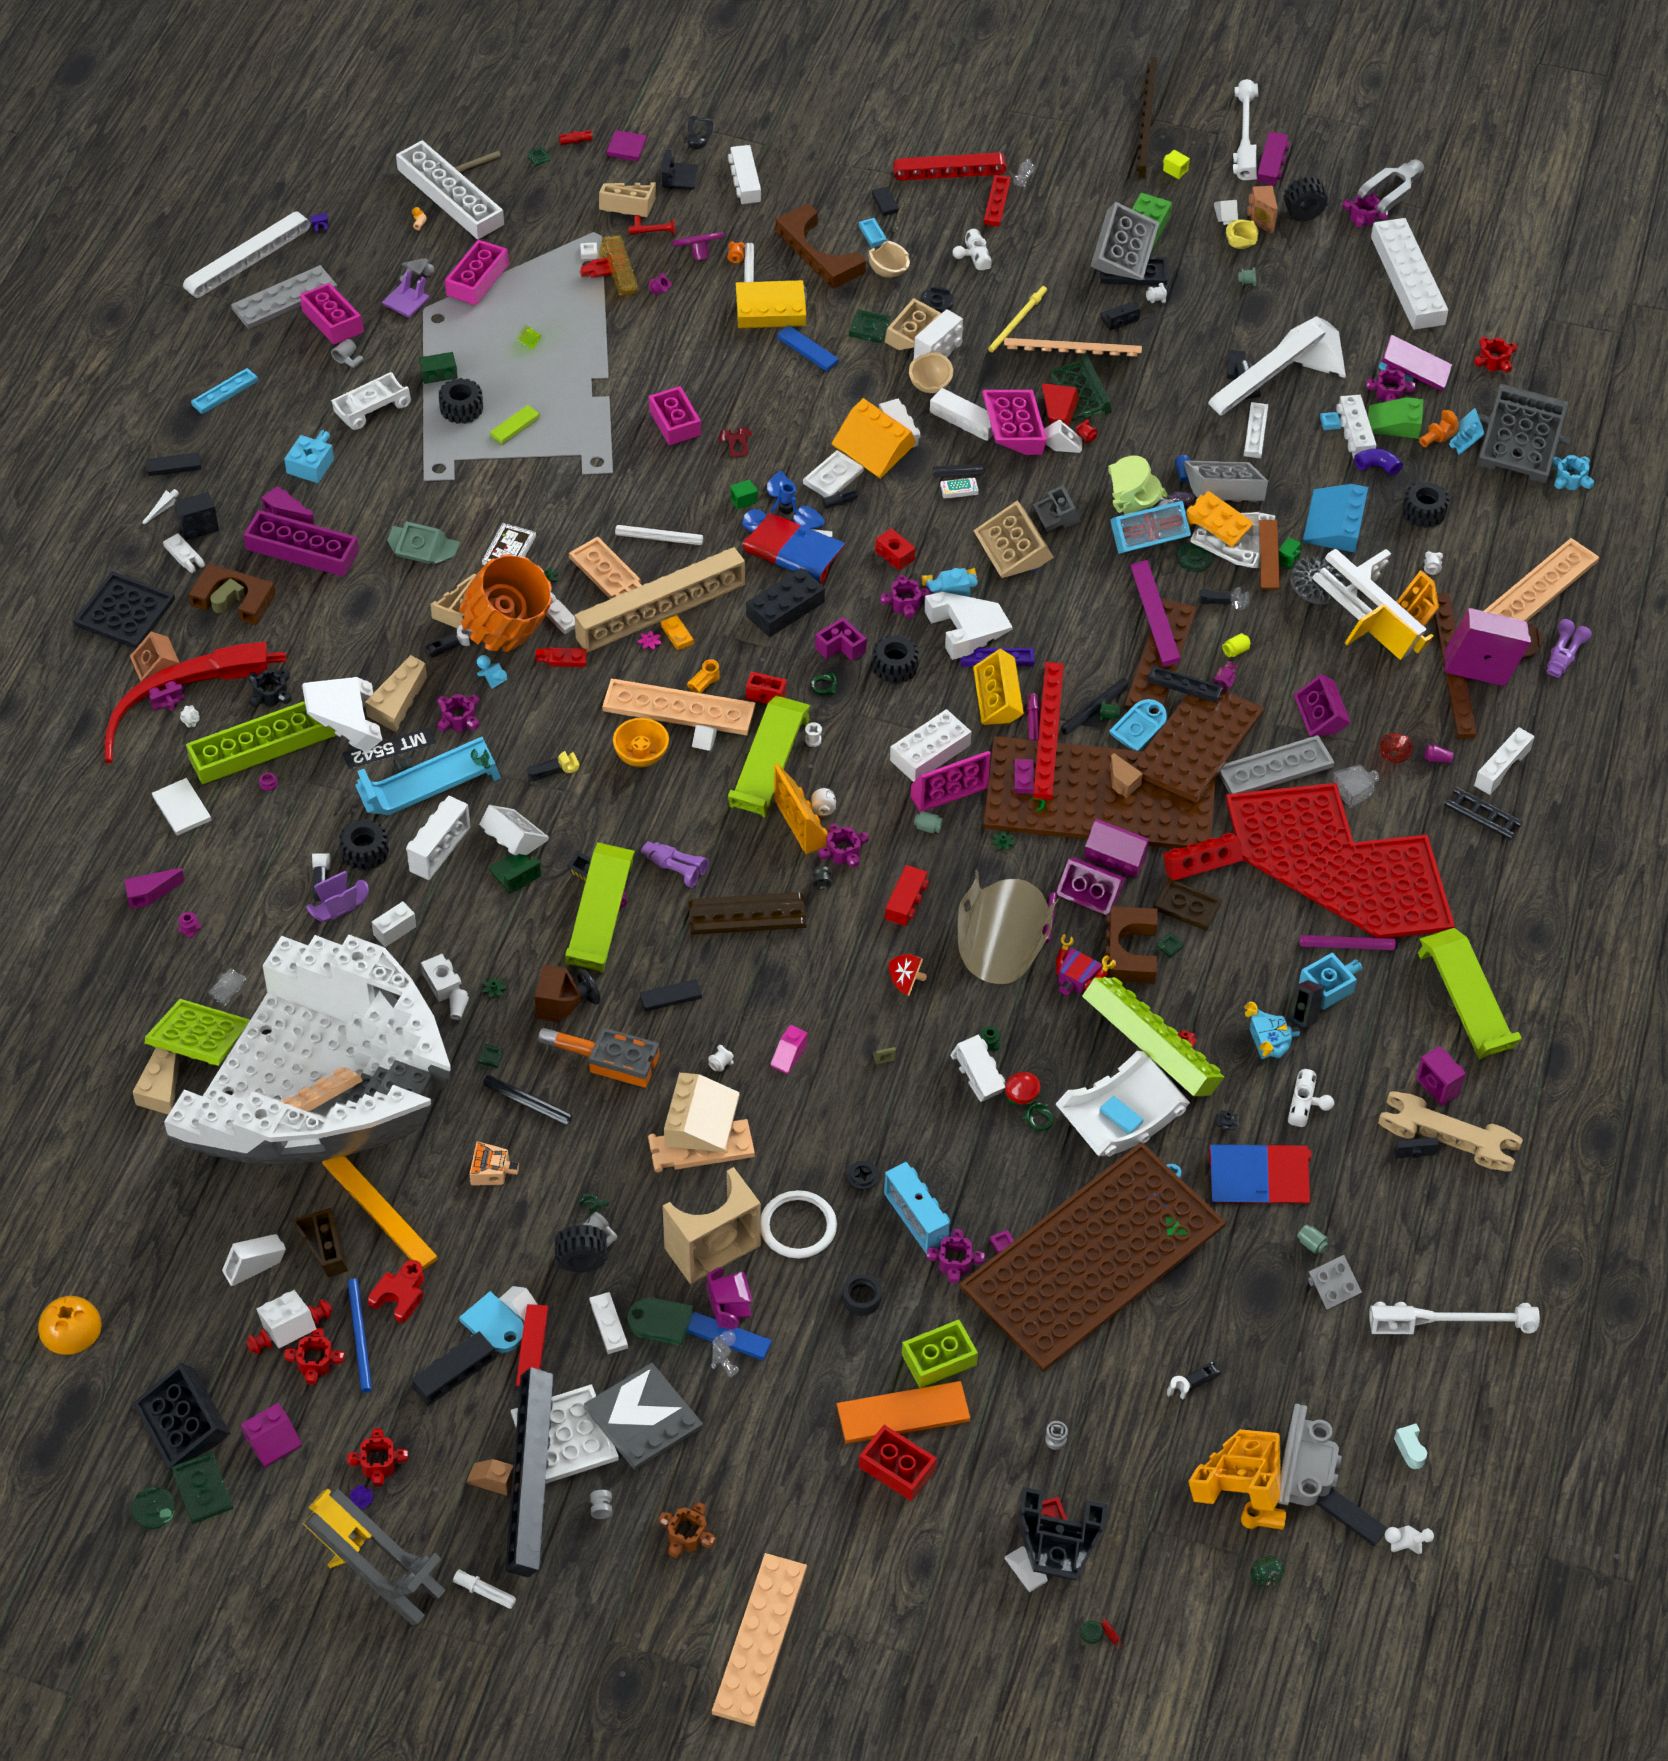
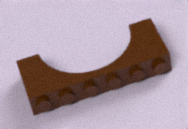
M809 203L776 218V233L832 289L866 273V260L857 251L845 255H830L822 253L809 245L805 236L813 227L818 225V212Z

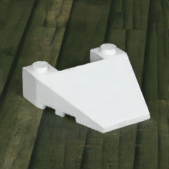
M946 592L925 596V613L931 624L951 618L957 628L956 630L946 632L945 648L952 660L974 653L976 648L986 646L987 642L991 639L996 640L1012 630V625L999 603Z
M354 677L309 682L302 685L307 714L325 727L331 726L336 730L335 734L339 737L341 735L345 736L350 740L349 744L353 747L369 752L382 741L380 726L365 720L363 707L373 694L371 683Z

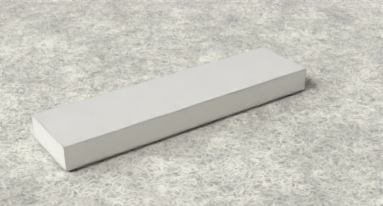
M1251 402L1244 456L1261 458L1268 404Z

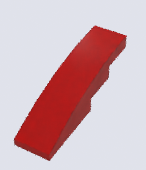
M527 1304L516 1384L518 1387H520V1375L530 1367L539 1370L541 1368L548 1306Z

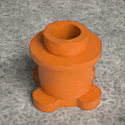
M729 242L728 260L732 263L742 262L745 244L743 242Z

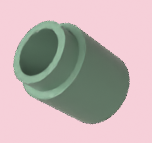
M924 811L916 814L914 825H917L916 829L933 834L935 832L940 833L943 818H939V815Z
M1305 1225L1297 1235L1300 1243L1314 1254L1323 1253L1329 1245L1327 1243L1328 1238L1313 1226Z

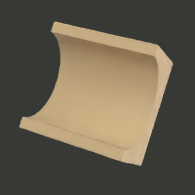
M734 1167L727 1170V1201L718 1210L704 1215H692L678 1210L670 1202L663 1205L665 1250L690 1284L704 1278L715 1268L723 1267L761 1246V1203Z

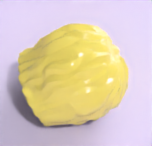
M1236 220L1228 224L1226 237L1232 247L1246 249L1255 245L1256 241H1258V228L1254 221Z

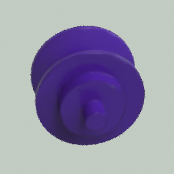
M359 1485L354 1490H351L350 1500L359 1509H365L368 1505L372 1504L373 1492L370 1489Z

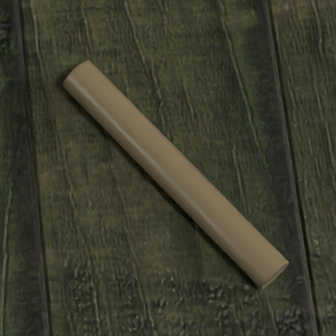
M499 151L454 168L459 172H463L501 157Z

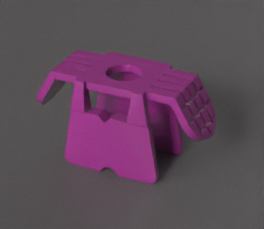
M717 1267L707 1274V1290L717 1326L735 1329L739 1324L737 1318L751 1317L748 1303L752 1302V1296L744 1272L723 1277L724 1269ZM719 1304L723 1307V1312L720 1310Z

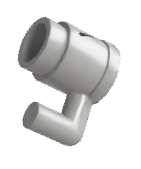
M350 339L342 341L331 351L332 357L338 363L342 364L345 362L351 368L357 367L364 360L361 355H358L354 360L349 358L356 350V345Z
M594 1212L582 1224L592 1225L603 1230L607 1236V1248L617 1239V1234L598 1212Z

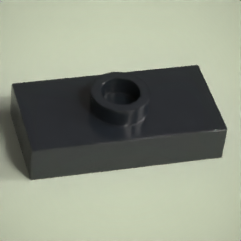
M1437 1138L1397 1141L1394 1149L1395 1159L1435 1155L1438 1146Z

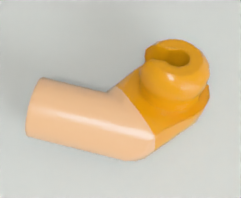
M415 207L412 210L413 217L416 220L413 227L416 230H420L427 218L420 208Z

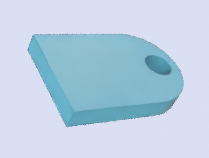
M1142 700L1136 703L1112 727L1110 735L1129 749L1142 751L1167 722L1166 710L1158 701ZM1153 708L1159 709L1157 714H1151L1149 711Z
M491 1291L459 1317L460 1322L473 1334L480 1331L495 1348V1352H510L516 1349L522 1342L523 1322ZM509 1335L516 1337L513 1342L505 1341V1338Z

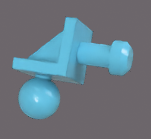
M481 655L477 659V665L483 670L477 673L478 676H485L491 688L507 680V674L502 670L499 663L490 665V658L486 655Z

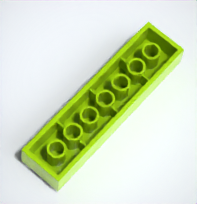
M305 701L187 743L186 747L189 760L201 784H205L336 736V730L329 725L325 727L308 715Z
M1095 977L1082 997L1193 1096H1211L1224 1078L1220 1073V1069L1213 1064H1209L1202 1053L1191 1048L1192 1044L1181 1039L1174 1028L1165 1025L1163 1018L1153 1014L1147 1004L1139 1002L1132 991L1126 990L1121 986L1122 982L1115 977Z

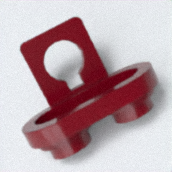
M748 427L737 428L738 432L736 434L731 433V429L720 431L721 434L718 436V441H729L731 457L748 455L746 437L753 436L752 431L750 432ZM737 439L743 445V450L739 453L735 452L733 448Z

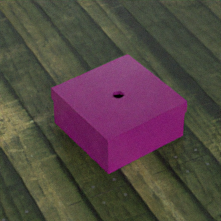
M1468 608L1444 651L1445 672L1506 686L1531 643L1527 622Z

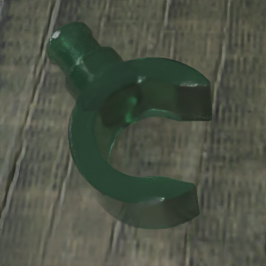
M474 748L470 754L473 762L478 766L482 765L485 769H488L490 767L488 762L490 756L485 749L483 755L477 758L478 753Z
M584 1194L580 1198V1207L588 1201L594 1203L589 1208L590 1214L596 1212L598 1207L609 1206L608 1199H598L594 1194Z

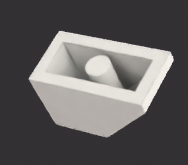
M1237 200L1214 202L1218 222H1223V225H1227L1238 220Z
M1061 420L1044 428L1047 439L1046 445L1054 451L1076 453L1082 451L1083 438Z

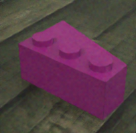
M1269 131L1258 170L1257 182L1276 186L1277 181L1281 180L1283 173L1281 168L1285 166L1287 157L1285 155L1290 147L1288 135Z

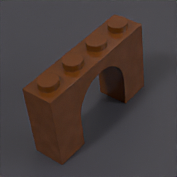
M208 563L189 593L191 606L208 611L211 606V595L231 578L243 586L244 592L247 594L238 608L240 621L257 625L276 595L274 583Z
M1111 906L1110 914H1106V925H1109V929H1106V941H1109V945H1106L1105 956L1110 957L1107 965L1112 960H1115L1116 965L1114 968L1108 969V978L1115 977L1125 982L1155 983L1157 956L1130 954L1120 946L1119 941L1128 935L1156 936L1158 909Z

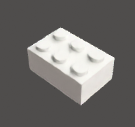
M948 309L945 310L915 336L914 359L929 352L940 353L948 357L955 348L962 344L963 318Z

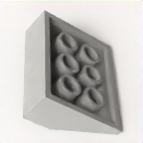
M1115 202L1107 209L1091 267L1107 274L1142 280L1159 222Z
M1184 461L1192 492L1197 498L1200 495L1204 496L1209 491L1222 501L1232 500L1234 502H1241L1242 500H1248L1253 503L1265 501L1268 480L1249 462Z

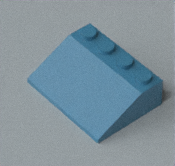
M1346 484L1314 489L1302 543L1355 553L1368 487Z

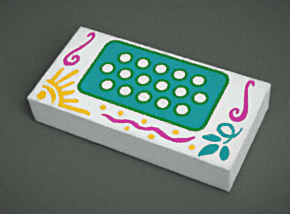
M975 478L940 482L943 499L978 495Z

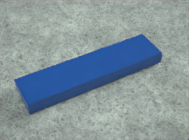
M789 325L777 334L779 340L826 372L839 363L837 357Z
M694 1312L686 1328L687 1333L764 1361L772 1344V1340L740 1328L727 1329L719 1327L715 1319Z

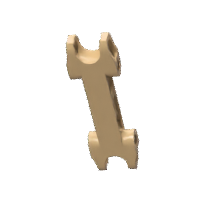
M1394 1091L1389 1093L1387 1103L1398 1109L1401 1113H1381L1378 1123L1395 1135L1407 1139L1413 1138L1415 1133L1428 1138H1437L1439 1142L1475 1154L1474 1160L1481 1166L1501 1171H1512L1515 1160L1505 1155L1501 1149L1520 1150L1523 1141L1520 1136L1495 1124H1488L1485 1129L1429 1110L1426 1108L1427 1103L1424 1099L1412 1094Z

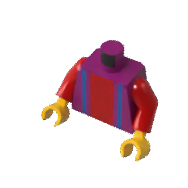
M1066 934L1061 937L1063 946L1060 947L1056 958V973L1059 975L1058 982L1062 984L1059 990L1064 995H1069L1072 990L1083 994L1095 977H1106L1108 969L1114 968L1116 962L1112 960L1107 965L1110 957L1105 956L1101 964L1073 948L1068 950V947L1073 944L1074 940L1071 937L1070 942L1065 943Z

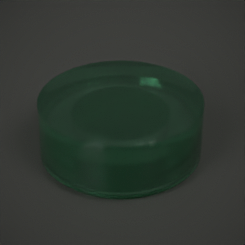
M1094 1620L1086 1621L1081 1627V1638L1088 1644L1098 1643L1103 1635L1101 1624Z

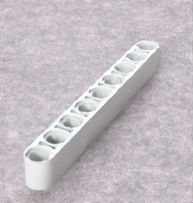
M293 212L189 276L183 283L184 289L195 298L205 295L305 233L310 228V221L299 212Z
M1314 321L1310 322L1215 394L1208 404L1220 416L1224 415L1316 345L1326 333Z

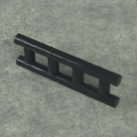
M1458 787L1453 791L1454 794L1458 795L1455 800L1447 799L1444 806L1510 840L1515 834L1510 831L1514 825L1521 827L1523 824V820ZM1464 799L1474 804L1470 810L1460 805ZM1480 808L1491 812L1487 819L1477 814ZM1497 816L1507 821L1504 827L1494 823Z

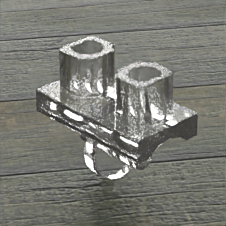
M230 968L225 974L222 973L219 976V981L208 992L209 996L226 1006L235 992H239L242 988V985L247 980L246 976L240 975Z

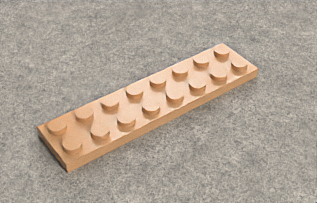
M1004 338V346H1007V349L1017 350L1018 346L1024 347V350L1034 351L1036 347L1041 348V351L1051 352L1053 348L1058 349V352L1068 353L1070 349L1075 350V353L1085 354L1087 350L1097 355H1102L1104 351L1114 356H1120L1121 352L1127 353L1126 356L1137 357L1138 354L1142 353V346Z
M1570 538L1485 609L1484 612L1527 622L1598 562L1599 557Z
M611 679L602 707L603 711L694 727L696 725H704L717 728L718 731L748 736L755 710V702Z
M765 1553L712 1709L713 1715L755 1727L807 1570L806 1564Z

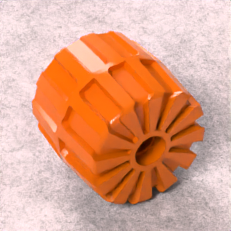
M504 554L500 558H493L477 573L464 594V599L459 607V613H464L465 617L461 621V625L464 630L470 629L472 632L470 638L477 645L481 642L486 643L485 648L487 650L497 652L500 647L504 652L515 650L519 645L524 644L537 630L548 612L552 602L551 583L546 578L542 568L532 563L526 557Z

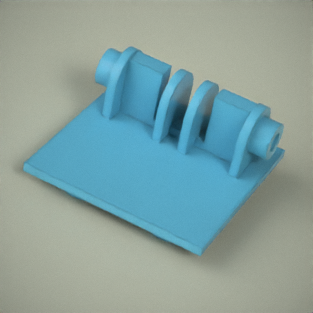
M1475 408L1459 421V431L1450 440V447L1456 448L1458 455L1462 454L1485 434Z

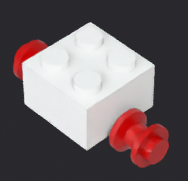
M295 1290L285 1293L281 1297L257 1308L264 1329H261L260 1335L256 1337L249 1335L246 1345L251 1353L255 1352L256 1355L260 1354V1349L265 1346L269 1349L272 1348V1340L278 1348H281L316 1330L315 1325L319 1324V1319L322 1317L330 1319V1313L333 1310L328 1301L324 1302L321 1299L319 1300V1305L313 1308L310 1305L306 1306Z

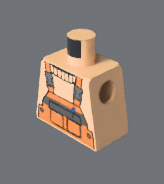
M482 1142L476 1143L470 1170L471 1185H502L505 1182L506 1173L518 1174L519 1163L509 1161L508 1150Z

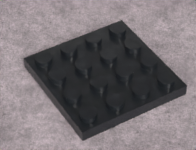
M111 571L73 620L74 626L136 649L174 602L175 596L164 590Z

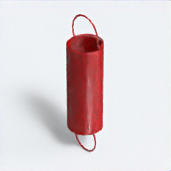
M1107 1620L1100 1623L1109 1639L1116 1645L1120 1638Z

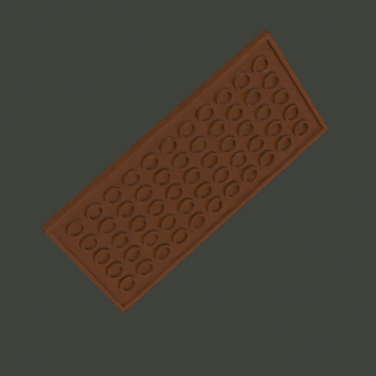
M994 736L983 829L1088 840L1094 821L1098 819L1148 838V846L1180 849L1187 847L1189 844H1198L1211 838L1215 779L1197 803L1143 779L1141 786L1126 798L1112 788L1111 755L1115 753L1133 766L1143 751L1057 743L1052 800L1043 799L1045 801L1044 809L1036 811L1042 802L1030 800L1033 798V794L1015 793L1014 761L1015 759L1033 760L1035 783L1038 741Z
M1141 1142L959 1284V1288L1044 1372L1226 1226V1222ZM1166 1217H1172L1174 1219L1173 1223L1166 1224ZM1177 1221L1180 1225L1174 1229V1235H1167V1228L1173 1227ZM1184 1229L1188 1235H1177L1176 1231Z

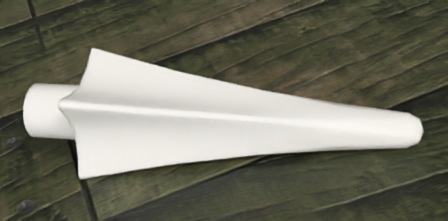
M174 489L169 493L166 490L142 523L144 525L157 515L175 505L174 501H176L175 498L179 495V492Z

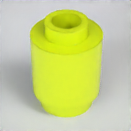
M1241 633L1227 640L1222 648L1227 657H1235L1249 650L1251 642L1248 636Z

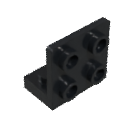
M665 150L661 172L662 187L695 189L698 165L675 163V157H672V150Z

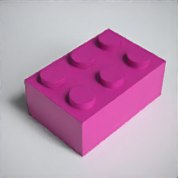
M681 386L648 396L649 411L668 445L701 436V420Z

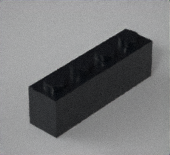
M480 1331L468 1336L462 1344L451 1348L445 1356L434 1360L425 1370L418 1371L411 1379L413 1390L427 1406L431 1405L496 1359L495 1348Z

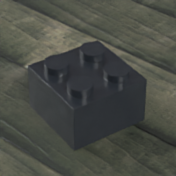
M209 492L174 501L178 525L184 540L219 531L215 506Z

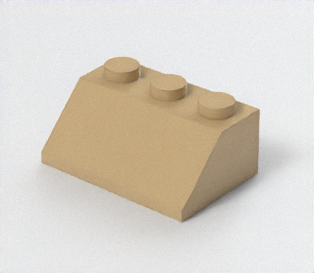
M913 298L887 328L885 343L898 350L913 348L915 336L942 313Z

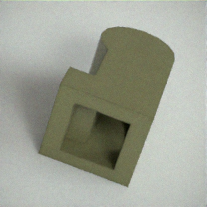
M230 578L211 595L213 611L223 613L234 601L238 600L241 602L245 599L244 587Z

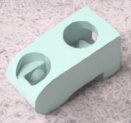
M1417 1424L1397 1429L1394 1437L1404 1460L1412 1469L1422 1468L1427 1457V1450L1420 1445L1417 1439L1420 1432Z

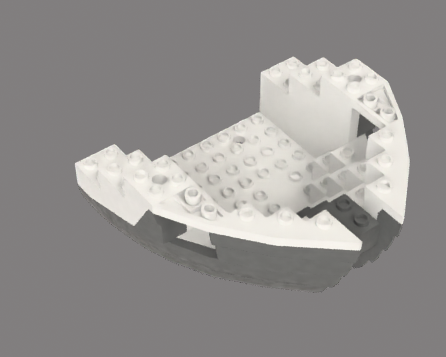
M316 935L309 945L281 936L263 964L267 994L203 1097L184 1090L164 1121L167 1135L171 1142L211 1156L248 1163L275 1165L325 1161L363 1152L403 1139L409 1134L415 1133L431 1111V1099L437 1097L439 1089L442 1090L447 1079H450V1063L434 1015L411 977L386 948L352 935H348L342 945ZM391 992L400 995L399 1000H397L391 994ZM266 1029L272 1031L267 1035L262 1034V1031ZM340 1067H347L359 1073L363 1080L309 1112L281 1102L284 1098L299 1094L298 1091L300 1089L313 1086L318 1079L329 1077L333 1074L334 1070ZM232 1091L234 1093L232 1095H229L225 1092ZM243 1095L249 1096L246 1101L242 1100Z

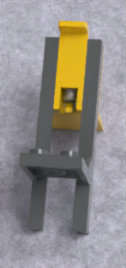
M338 1488L332 1491L329 1489L322 1491L309 1506L313 1512L303 1525L335 1554L328 1563V1566L332 1568L347 1563L411 1625L418 1624L425 1615L405 1595L413 1593L419 1585L434 1599H439L445 1592V1589L429 1575L441 1560L436 1553L425 1554L420 1558L405 1552ZM371 1538L407 1572L396 1581L395 1585H392L358 1553L359 1547L364 1544L366 1539Z

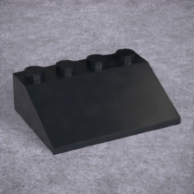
M178 1364L133 1402L170 1470L214 1448L230 1435L227 1426L195 1368L185 1364Z

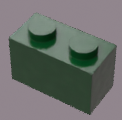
M453 352L419 357L420 371L424 384L458 378Z

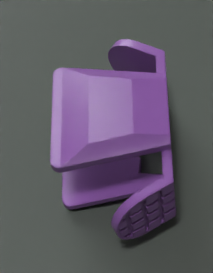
M344 871L316 884L314 888L322 904L316 907L308 904L306 908L314 918L322 923L331 918L333 920L337 919L341 915L354 911L357 906L365 902L369 893L368 884L364 880H359L354 887L346 890L347 872Z

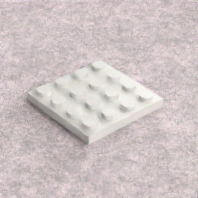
M592 1384L551 1397L553 1407L550 1412L551 1428L548 1438L550 1446L547 1451V1460L549 1462L546 1470L547 1483L619 1460L613 1443L583 1408L585 1402L596 1396ZM518 1408L511 1410L515 1427L517 1426Z

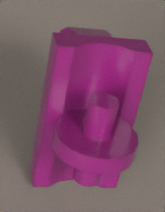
M1228 661L1224 668H1219L1214 678V684L1223 686V690L1227 691L1229 687L1231 688L1237 676L1234 673L1238 666Z
M171 681L165 685L166 689L163 691L156 687L150 689L149 698L153 711L169 707L170 711H174V705L185 700L181 684L177 685L174 681Z

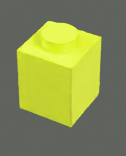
M1173 150L1163 159V171L1180 179L1189 170L1190 158Z

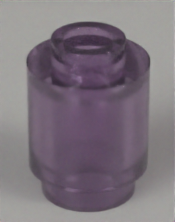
M1172 491L1171 495H1168V500H1173L1174 503L1183 501L1184 509H1188L1191 505L1194 506V494L1189 491Z

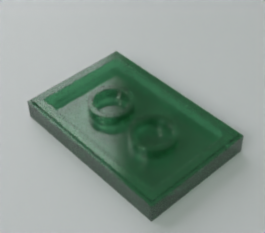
M213 1452L171 1467L192 1524L233 1509Z

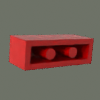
M908 865L905 866L885 908V920L907 926L909 920H913L916 913L915 907L920 905L923 897L922 892L926 891L929 885L927 871Z

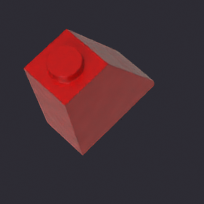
M1043 384L1042 388L1050 425L1061 420L1069 427L1078 401L1076 387Z

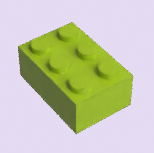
M959 1319L902 1342V1356L919 1388L977 1365L978 1352Z

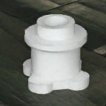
M1159 283V287L1153 288L1150 286L1146 291L1148 301L1150 300L1151 303H1155V301L1161 300L1162 303H1166L1167 291L1163 283Z
M1426 552V559L1424 560L1425 572L1431 575L1440 573L1442 570L1441 559L1443 554L1440 552Z
M719 1045L717 1047L718 1052L710 1055L708 1059L709 1066L714 1071L722 1072L727 1064L730 1066L734 1064L732 1060L734 1056L722 1045Z

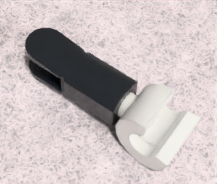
M460 625L457 629V635L454 633L440 640L429 642L425 648L430 651L429 655L431 657H436L458 646L459 643L463 646H469V638L472 632L470 629L464 630L462 625Z
M330 853L312 854V893L315 901H321L314 886L326 880V870H329L331 863Z
M1212 1361L1186 1377L1175 1376L1172 1378L1167 1389V1395L1170 1397L1175 1389H1179L1181 1391L1180 1397L1183 1400L1188 1390H1193L1217 1378L1221 1371L1216 1369L1214 1366L1215 1362Z

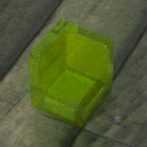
M525 324L516 338L533 350L542 338V335Z

